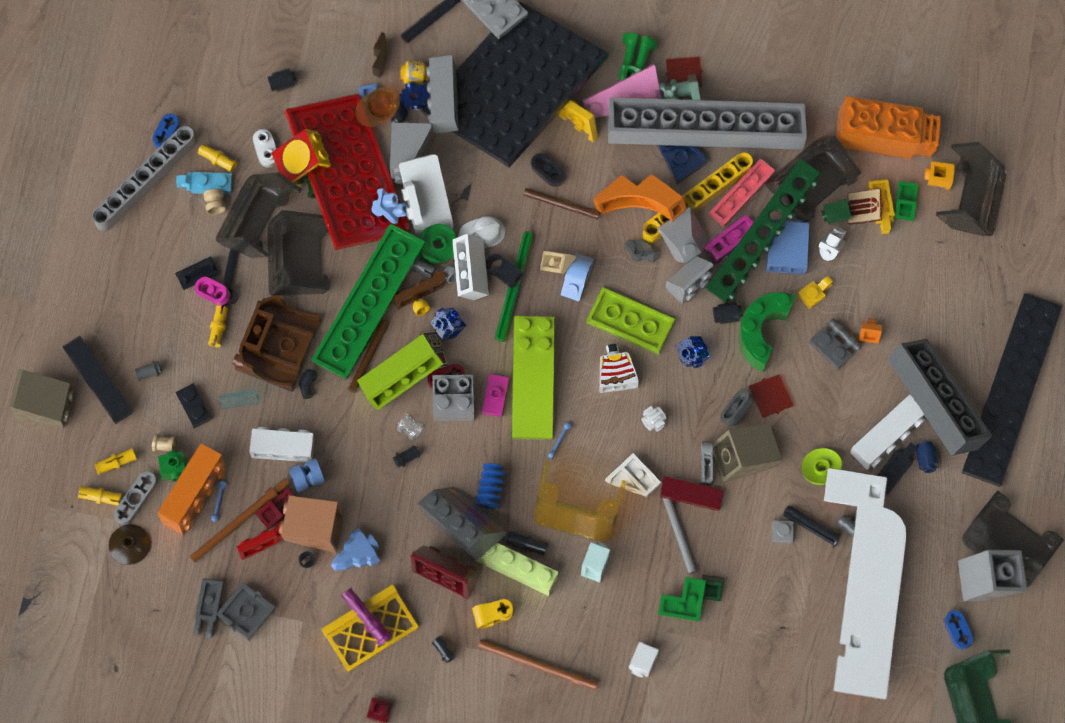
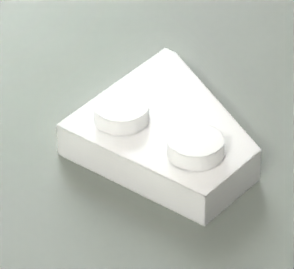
M634 453L605 479L608 484L644 497H648L662 484Z

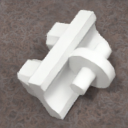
M836 226L833 232H829L821 241L818 247H820V255L824 260H833L845 246L846 241L843 240L846 234L845 230Z

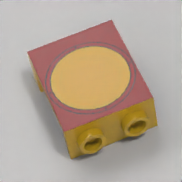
M304 129L271 152L284 187L297 189L302 186L300 178L318 165L324 167L331 166L328 153L325 151L321 142L322 138L317 131Z

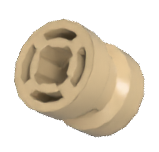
M209 189L203 193L204 200L207 202L206 212L208 214L216 215L226 210L225 203L222 201L224 197L222 189Z

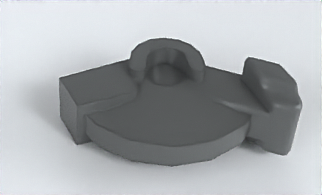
M629 240L624 243L625 248L632 255L634 261L648 260V262H655L659 258V251L653 252L650 245L645 241Z

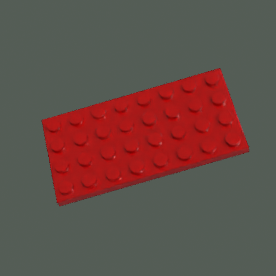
M355 94L286 109L285 115L293 137L304 129L317 131L322 138L323 147L328 153L331 166L324 167L318 165L308 172L307 175L335 250L381 240L391 222L384 215L376 216L372 212L373 201L379 198L378 189H384L388 194L395 193L397 195L360 95ZM406 216L399 217L398 223L393 224L408 233L411 231Z

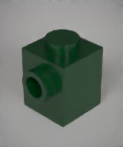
M848 199L823 205L824 210L821 211L824 222L828 221L829 225L853 219Z

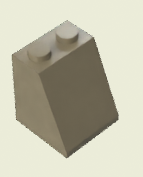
M19 369L9 408L16 420L64 428L65 421L68 422L70 417V410L68 408L70 402L72 403L74 400L75 391H73L70 383Z
M769 423L730 429L712 443L713 456L723 483L772 469L782 461L781 452L778 449L774 432Z

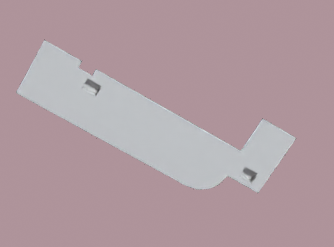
M828 468L824 501L857 506L840 644H845L846 649L845 657L838 656L834 691L886 699L905 551L906 527L901 517L894 511L883 508L887 477Z

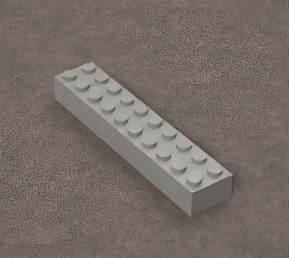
M609 97L607 108L608 143L803 150L807 138L805 104Z

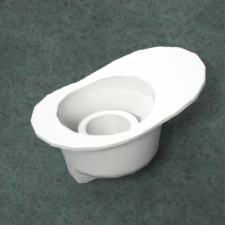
M485 216L464 224L459 231L458 237L469 234L482 238L484 249L499 244L504 239L505 227L497 218Z

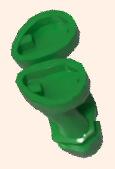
M636 33L623 34L622 42L626 45V51L622 66L619 68L618 81H622L627 76L644 70L649 52L657 49L658 42L655 39L642 36L636 65L632 66L640 35Z

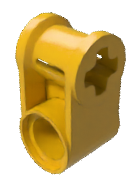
M506 599L480 604L472 608L478 629H484L494 624L508 621L513 616L512 604ZM502 606H505V609H507L506 614L502 613Z

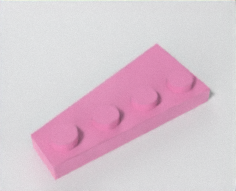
M652 64L646 69L614 83V85L607 89H603L583 99V108L590 110L594 114V118L607 116L609 97L661 99L655 65Z

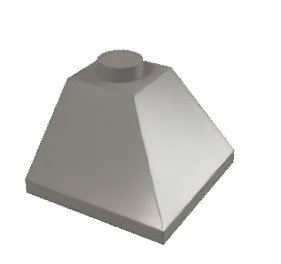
M690 206L673 222L669 219L658 227L665 243L678 262L687 263L700 254L709 240Z

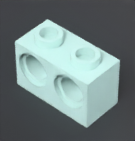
M599 542L595 544L590 543L582 564L581 576L601 582L610 554V549H607L606 545Z

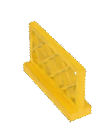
M393 584L363 602L371 613L374 611L383 613L382 624L385 614L397 616L395 628L384 626L386 629L394 631L392 640L385 641L384 645L378 648L376 639L365 637V628L363 636L352 634L353 624L356 622L364 624L353 609L321 629L347 672L419 628ZM396 599L400 605L398 614L386 611L388 602ZM385 605L384 610H379L380 607ZM399 618L408 619L412 627L406 631L397 629ZM349 627V632H343ZM396 631L401 632V634L396 636ZM337 634L348 635L345 647L336 645L332 638ZM350 636L362 639L360 650L347 648ZM364 639L376 642L373 652L362 651ZM339 649H343V650H344L343 655H342V653L340 652ZM346 651L359 653L357 662L349 666L345 660ZM361 654L366 655L365 657L360 659Z

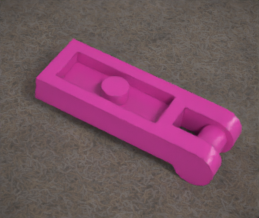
M746 214L707 243L704 250L713 256L712 259L715 263H719L734 250L753 224V221ZM720 245L723 249L718 251L715 247Z

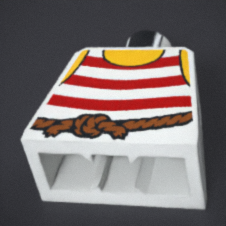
M618 344L607 345V355L600 357V393L638 388V377L629 353H619Z

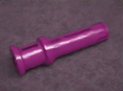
M352 587L341 595L366 625V631L370 632L377 640L378 646L393 635L392 632H388L383 626L382 620L371 613L352 590Z

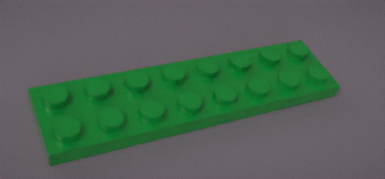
M390 223L311 359L313 363L345 380L349 378L394 300V296L397 295L424 248L425 241Z

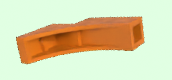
M653 174L644 179L638 186L621 175L593 199L597 211L602 215L622 208L637 207L656 211L673 222L687 210L683 197Z

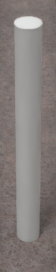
M663 498L688 573L693 574L697 571L673 502Z

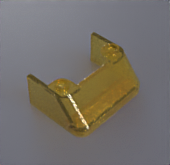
M546 460L533 514L536 524L600 542L609 541L614 534L626 481L622 480L617 500L612 498L603 499L598 505L597 512L557 502L558 488L553 483L547 482L551 464L550 461Z

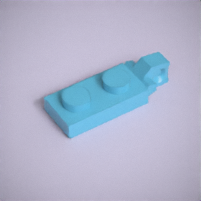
M190 172L187 175H177L176 184L177 187H186V190L192 193H204L209 189L218 188L223 190V194H231L232 173Z

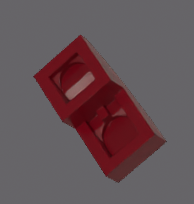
M287 488L273 501L270 500L255 513L267 529L272 528L285 519V514L283 513L284 503L288 502L289 496H296L290 488Z

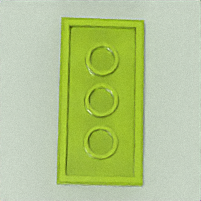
M602 287L586 320V323L657 355H659L675 322V318L605 287Z

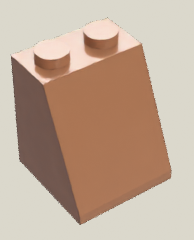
M289 496L288 502L284 503L283 508L285 519L284 522L281 521L279 533L287 542L336 553L344 515L338 502Z

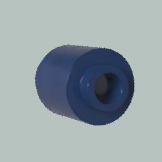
M931 441L919 443L916 449L919 469L924 471V473L935 472L936 468L939 467L936 446Z

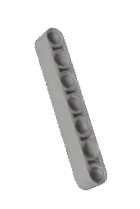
M182 126L178 128L94 210L92 217L97 229L101 231L109 230L195 146V136L190 127ZM184 136H190L188 140H182ZM171 149L176 150V152L172 154L168 153V151ZM156 163H163L160 167L154 166ZM143 176L149 177L147 180H140ZM128 190H135L132 194L126 193ZM115 203L121 204L117 208L112 207ZM101 217H107L105 221H98Z

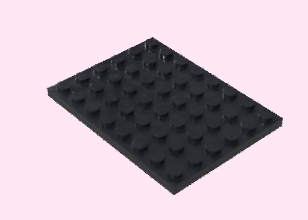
M521 1L518 3L528 12V16L500 39L491 32L456 70L459 131L452 132L509 168L609 57L608 52ZM428 102L421 108L422 114L427 117L431 115Z

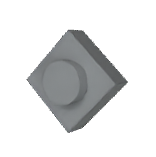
M773 520L772 542L793 543V521Z

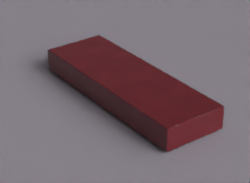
M664 476L659 497L719 511L723 490Z

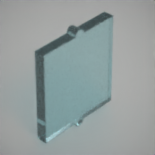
M255 390L219 395V405H222L223 409L258 404L257 399L259 397Z

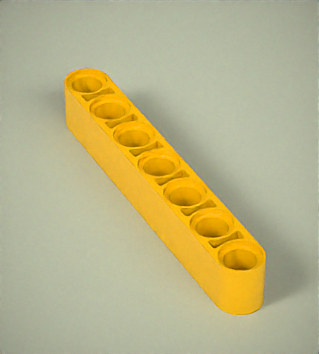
M748 153L738 154L682 195L686 208L690 206L695 214L735 185L751 169L753 163L751 155ZM744 162L748 166L742 167L739 163ZM728 173L731 174L733 177L726 178L724 174ZM715 185L717 186V188L711 189L708 186ZM700 196L702 200H695L693 197ZM658 213L644 224L642 237L645 242L654 244L663 238L658 227L665 223L663 219L667 217ZM652 229L656 231V234H649L647 231Z

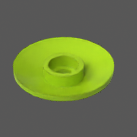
M819 448L809 452L801 465L802 473L806 480L817 485L826 484L828 468L842 470L840 456L835 451L827 448Z

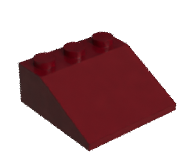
M423 545L412 553L411 563L414 573L466 599L469 598L479 579V573L476 572L477 569L469 564L464 566L458 563L459 560L451 555L446 557L440 554V550L433 546L428 548Z

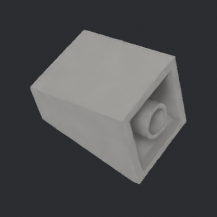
M392 123L390 155L392 182L403 184L399 169L401 162L426 156L432 145V124Z
M987 550L958 561L963 601H985L1027 592L1021 550Z

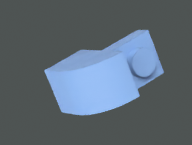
M575 253L576 259L566 272L560 295L580 301L595 259Z

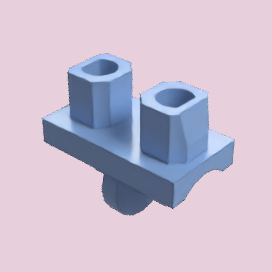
M384 189L377 190L379 198L373 201L372 212L376 216L384 215L392 224L398 223L399 217L406 216L407 205L404 202L398 203V197L395 193L388 194Z

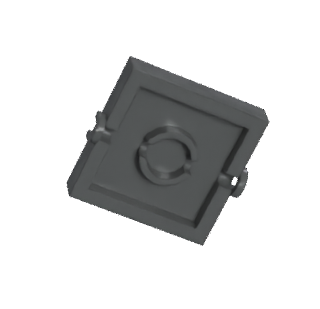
M242 582L216 615L229 625L228 627L234 632L237 631L250 641L275 610V607L266 601L260 592L253 591Z

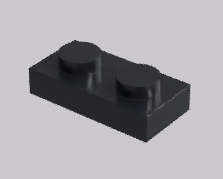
M194 383L175 392L193 428L212 420Z

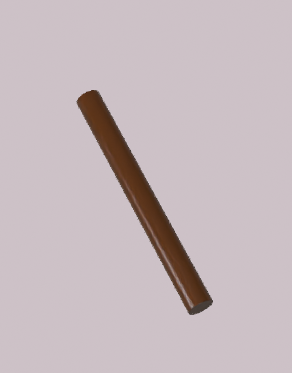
M525 188L523 196L597 220L600 216L598 211Z
M381 321L348 388L350 392H356L359 386L357 380L364 376L389 325L388 321Z

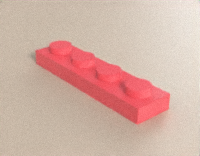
M760 158L709 212V216L722 227H725L775 174V170Z

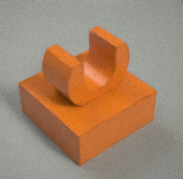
M868 318L867 323L862 322L859 341L879 344L882 325L876 324V319Z

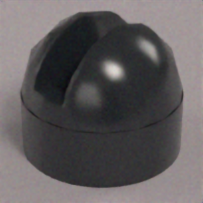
M309 551L301 553L298 558L299 565L303 568L312 567L315 563L313 553ZM310 556L312 559L303 565L301 561Z

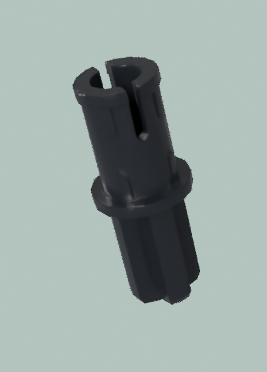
M511 531L507 537V543L524 548V551L529 550L545 556L548 543L535 540L530 535L527 537Z

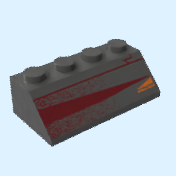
M455 487L434 489L418 503L424 515L476 561L507 534L505 530Z

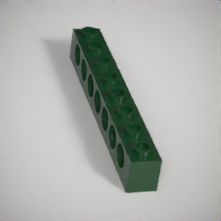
M802 159L798 161L705 289L724 303L727 300L730 302L738 293L735 291L739 284L744 285L749 278V275H747L748 271L758 266L761 261L759 256L762 252L767 253L773 245L770 241L774 236L779 237L785 227L782 225L786 220L791 221L797 212L794 209L798 203L802 205L809 196L806 194L809 188L814 189L820 181L818 178L820 172ZM797 179H802L805 182L803 189H797L794 186V182ZM790 195L794 202L791 205H785L782 202V198ZM774 211L780 212L782 215L781 220L773 221L770 218L771 213ZM760 228H768L770 235L766 238L761 237L758 234ZM751 243L758 246V251L754 254H750L746 249ZM741 259L746 262V267L743 270L736 269L735 262ZM725 276H732L735 280L734 284L731 286L724 285L723 278Z

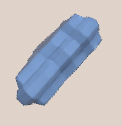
M357 528L350 534V539L344 543V550L336 555L331 566L335 571L347 570L352 566L359 568L365 565L373 566L381 562L376 553L379 546L371 534L365 536Z

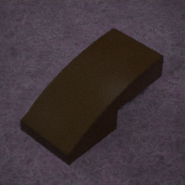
M381 32L373 47L374 56L377 58L372 66L373 75L379 78L384 70L387 56L384 32Z

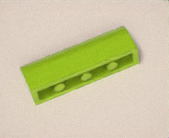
M422 334L362 376L357 382L369 402L378 411L443 365V362Z

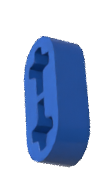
M166 114L162 117L153 135V143L157 149L165 142L159 143L158 138L162 139L165 134V140H167L179 128V120L176 115ZM171 120H173L174 125H170L169 128H168V130H167V127H168V126H167V123H166V122H169V123H170Z
M955 610L950 611L944 619L946 629L955 647L965 650L973 642L972 633L962 613ZM951 616L959 619L957 622L958 629L954 623L949 622L952 618ZM959 632L961 633L962 637L968 638L966 644L958 641V639L960 638Z

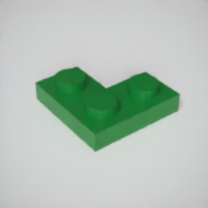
M685 577L682 597L661 594L658 615L699 621L706 580Z

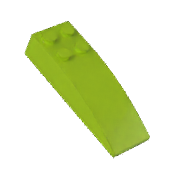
M514 316L512 439L552 440L554 317Z

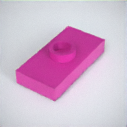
M489 374L482 414L502 417L509 377Z

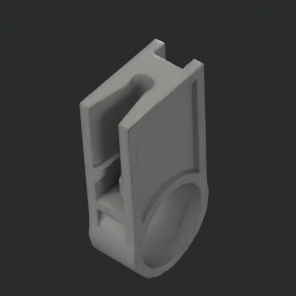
M701 442V484H712V442Z

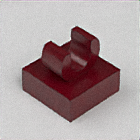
M372 697L366 719L387 723L393 705L392 702Z

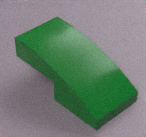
M898 182L894 219L914 222L917 204V183Z

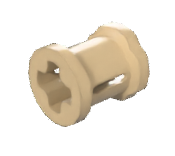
M155 433L152 441V451L161 450L169 452L175 450L176 436L170 438L159 436L158 433Z

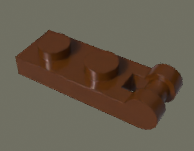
M436 271L432 278L426 281H418L414 284V287L407 290L402 289L398 291L397 295L394 296V304L397 309L442 289L445 286L444 272Z

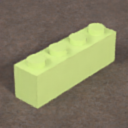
M496 543L477 560V562L547 596L550 595L558 579L557 571L499 543Z

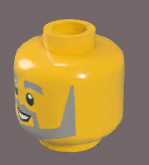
M408 60L405 64H402L400 79H403L404 84L420 87L424 81H428L424 62Z

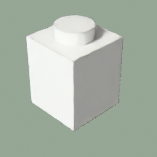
M639 642L629 665L632 673L638 677H648L657 657L658 649Z

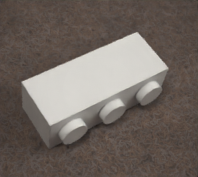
M469 234L453 239L458 296L477 300L489 295L483 239Z
M258 427L257 429H252L250 443L251 458L299 462L312 460L314 434L308 430L291 432L286 428L270 430L267 427Z

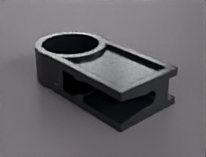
M499 254L490 255L486 260L487 270L511 289L524 276L521 270ZM502 260V264L498 269L491 270V265L494 261Z

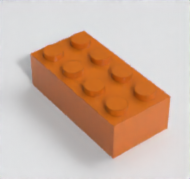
M202 443L199 445L157 512L162 524L182 535L192 528L195 515L202 512L205 506V499L213 494L216 488L215 483L218 479L221 480L226 473V465L222 454Z

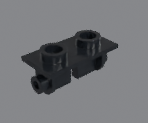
M210 256L176 272L175 275L183 290L194 286L200 278H211L219 274L214 259Z

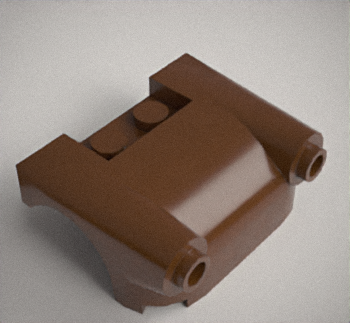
M271 295V297L263 298L262 301L258 300L241 341L239 354H236L233 359L235 370L293 392L301 365L312 338H315L321 323L320 315L296 310L287 305L282 297L278 295Z

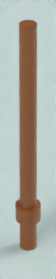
M284 478L275 487H270L266 490L264 496L189 556L194 563L270 500L276 499L279 496L278 494L290 485L288 480Z
M484 640L479 642L478 648L571 681L573 685H582L596 690L598 682L583 677V674L565 671Z

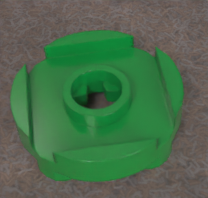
M435 224L428 226L422 231L419 238L425 241L426 244L420 254L425 260L433 264H444L453 258V239L457 237L449 226ZM433 240H442L441 244L443 247L436 249Z

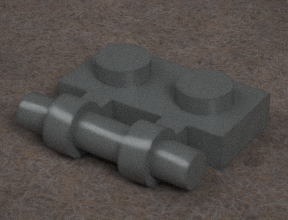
M832 319L828 325L833 330L829 333L823 327L809 343L838 370L852 357L848 349L852 347L857 352L862 345L854 335L851 336L844 329L845 326L841 322L838 323ZM838 334L846 341L843 345L835 338Z

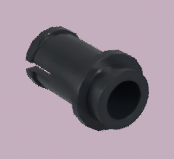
M414 445L400 454L396 453L393 460L398 468L401 466L404 468L405 464L419 458L420 453Z
M443 635L432 641V645L442 656V661L449 663L456 658L455 649H451Z

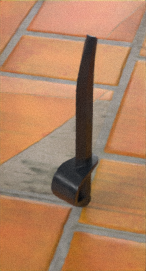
M230 239V252L223 285L233 294L226 304L221 305V309L224 306L234 304L238 300L237 293L231 287L237 259V248L233 239Z

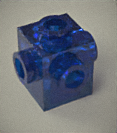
M416 81L405 83V87L401 89L402 93L399 94L402 105L406 104V108H412V110L423 108V104L428 103L427 100L429 99L425 82L419 84ZM411 93H415L417 98H413Z
M453 307L439 309L430 322L435 332L443 341L456 338L466 327L460 314Z
M689 336L675 345L684 367L699 368L704 365V361L710 358L707 345L704 343L702 336Z

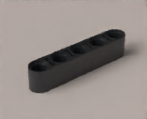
M80 335L62 346L115 424L133 414Z

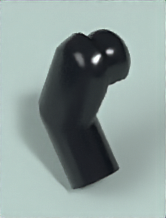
M396 98L391 102L396 110L394 117L391 118V123H404L408 112L400 98Z
M308 369L304 371L299 381L303 399L313 397L310 384L318 377L315 370Z

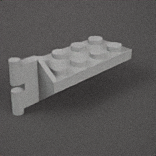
M462 0L498 39L528 16V12L516 0Z

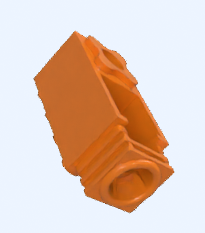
M846 96L838 110L834 147L911 159L913 155L931 158L940 142L941 115H927V113H923V108Z

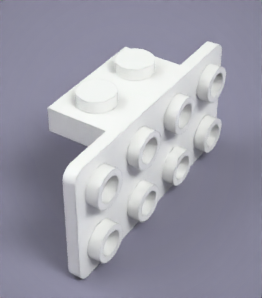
M430 154L401 162L399 169L404 189L401 191L404 201L408 203L406 212L408 219L412 220L415 236L419 238L425 228L435 224H444L453 229L454 225L437 155Z

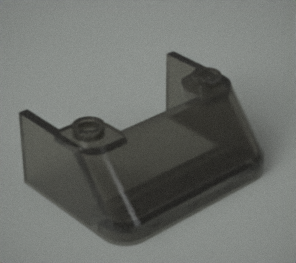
M979 142L951 144V149L960 156L958 170L965 177L959 210L936 212V216L951 229L979 236H992L995 232L1004 190L1006 168Z
M279 172L251 175L246 179L216 236V241L250 258L268 257L269 253L263 250V242L259 238L274 209L285 206L289 201V195L301 193L302 189Z

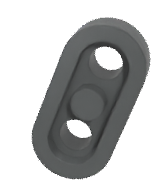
M747 390L739 391L721 413L720 418L726 426L737 425L751 407L754 399Z

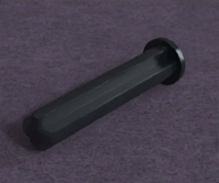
M791 506L786 507L783 513L786 518L832 544V548H835L842 536L841 533L838 535Z

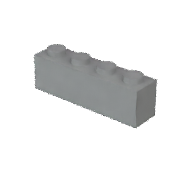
M452 55L429 58L427 76L430 78V82H427V89L430 98L427 101L431 115H428V122L432 124L435 134L459 131L457 73L454 58Z

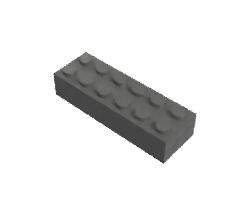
M928 339L901 343L891 353L888 360L893 369L897 372L903 384L913 396L914 401L919 405L924 416L928 419L952 456L976 451L992 437Z

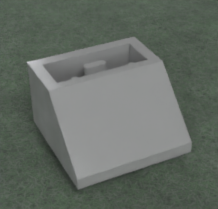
M695 256L667 280L666 289L681 304L685 301L690 302L697 295L696 292L700 288H706L711 281L713 264Z
M433 375L434 421H474L473 375Z

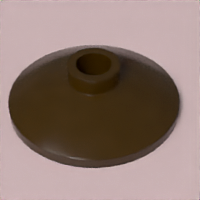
M137 525L121 526L112 533L109 539L111 556L117 562L124 565L139 563L147 556L150 549L148 534ZM132 540V544L126 546L125 541Z

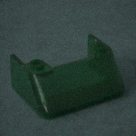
M1009 649L988 650L946 668L944 680L957 723H1012L1009 719L998 720L987 683L988 680L996 676L997 666L995 660L1010 654Z

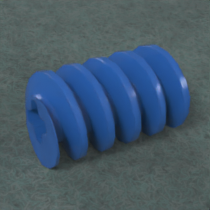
M483 464L482 469L484 471L481 472L482 479L479 481L481 486L478 488L479 494L476 496L478 502L475 504L488 509L500 508L501 505L496 503V500H502V496L497 493L504 492V489L499 487V485H505L506 482L500 478L507 477V473L502 471L504 468L500 465Z

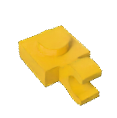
M829 276L825 277L818 285L812 281L800 290L797 295L809 309H812L825 299L826 295L823 292L832 286L833 281Z

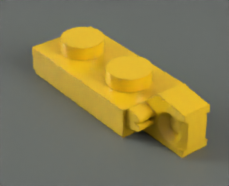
M888 179L868 181L869 191L880 189V219H876L875 223L880 224L882 234H889L891 230L890 223L894 222L895 214ZM871 197V202L877 203V199ZM877 206L872 208L873 212L877 210Z

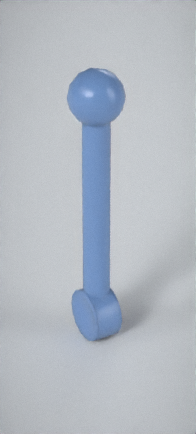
M570 422L564 424V429L549 453L548 458H553L567 430L571 429L572 425Z
M220 481L218 484L220 488L214 514L211 515L213 522L219 519L220 502L223 490L227 487L225 481Z

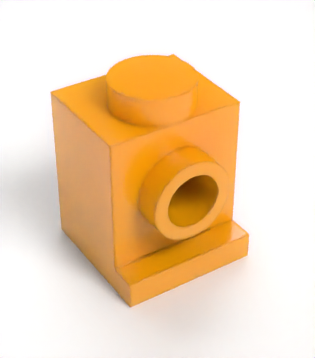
M931 161L929 168H925L924 179L928 180L927 185L950 190L953 184L955 164Z

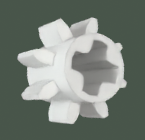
M650 406L643 411L644 417L641 420L649 431L655 429L658 432L665 427L664 421L667 418L659 407L653 409Z

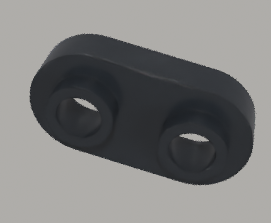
M537 153L532 157V170L547 184L557 187L564 182V170L548 155ZM543 163L544 166H543V167H539V166H537V164ZM557 176L558 179L554 180L551 177Z

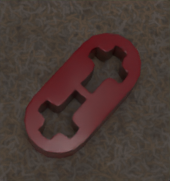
M452 364L434 370L427 377L429 387L433 390V375H452L453 370L461 372L459 375H465L464 368L459 364Z

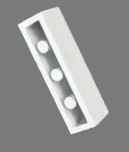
M911 395L907 396L852 447L850 454L865 469L868 470L871 466L875 468L883 460L881 457L885 453L888 455L892 453L900 439L902 441L906 440L914 426L918 428L925 422L924 413Z

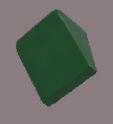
M702 575V580H706L703 599L720 601L723 578Z

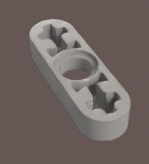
M141 473L114 511V518L118 524H130L157 486V480L153 473ZM149 478H151L150 480L152 484L145 485L143 489L146 493L144 494L140 490L144 486L143 479L148 480ZM135 493L141 495L140 502L136 504L130 502L131 495ZM127 503L131 507L127 511L128 518L123 517L122 519H120L121 517L119 513L126 512L128 508L125 504Z

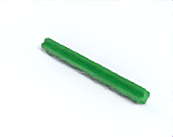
M528 231L523 232L514 265L523 274L534 234ZM522 278L513 289L508 287L495 334L496 341L505 342Z

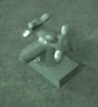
M695 74L688 75V81L676 83V79H672L670 84L660 83V88L664 92L662 99L682 100V97L690 96L692 100H700L698 81Z

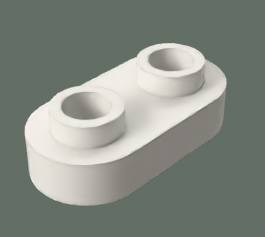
M258 130L253 135V143L259 162L262 166L271 168L276 165L271 153L276 150L272 134L268 130ZM262 136L266 137L265 140H260L259 138ZM271 154V157L267 158L265 155Z

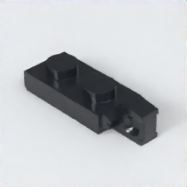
M911 442L904 451L901 448L898 451L896 450L876 475L887 477L885 489L887 495L913 464L914 458L911 456L917 447Z

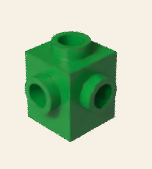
M173 450L165 455L158 456L162 480L177 481L189 463L188 457L184 458L183 452Z

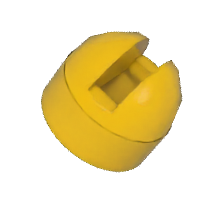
M420 298L418 302L414 301L413 310L417 316H422L430 310V306L426 300Z

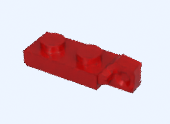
M280 523L272 530H264L257 537L240 542L236 548L241 560L278 544L279 540L283 539L279 533Z

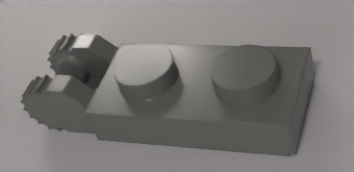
M203 578L195 614L194 636L199 637L202 621L209 622L206 637L212 639L224 586L223 581Z

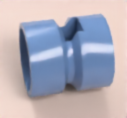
M316 458L306 461L304 466L298 464L289 468L298 493L309 489V485L315 487L325 483Z

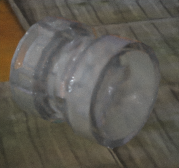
M406 414L396 427L398 432L405 433L412 442L419 437L424 429V425L421 422L414 421L410 414Z

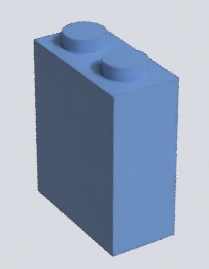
M801 220L785 221L782 225L785 227L779 237L774 236L770 241L773 245L766 253V272L805 275L808 264L809 223H804ZM769 229L767 230V237L770 235Z

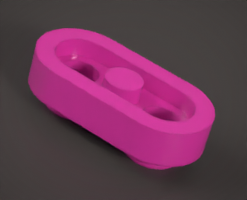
M202 277L195 284V292L199 296L218 306L226 304L230 299V290L209 277Z

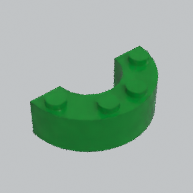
M783 292L763 295L749 305L742 317L738 336L741 352L745 359L761 372H764L773 349L763 339L761 328L771 320L779 319L786 321L793 307L796 295Z

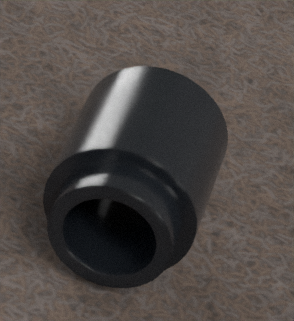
M289 68L271 73L272 75L268 76L272 91L277 90L279 92L295 87L294 82H298L294 70L290 71Z
M737 302L718 304L717 307H713L715 323L739 322V317H743L741 305L737 306Z

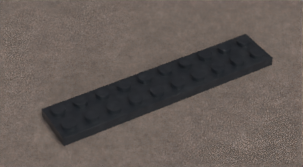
M1027 293L1023 294L980 417L992 437L978 450L968 452L962 474L998 487L1001 486L1062 306Z

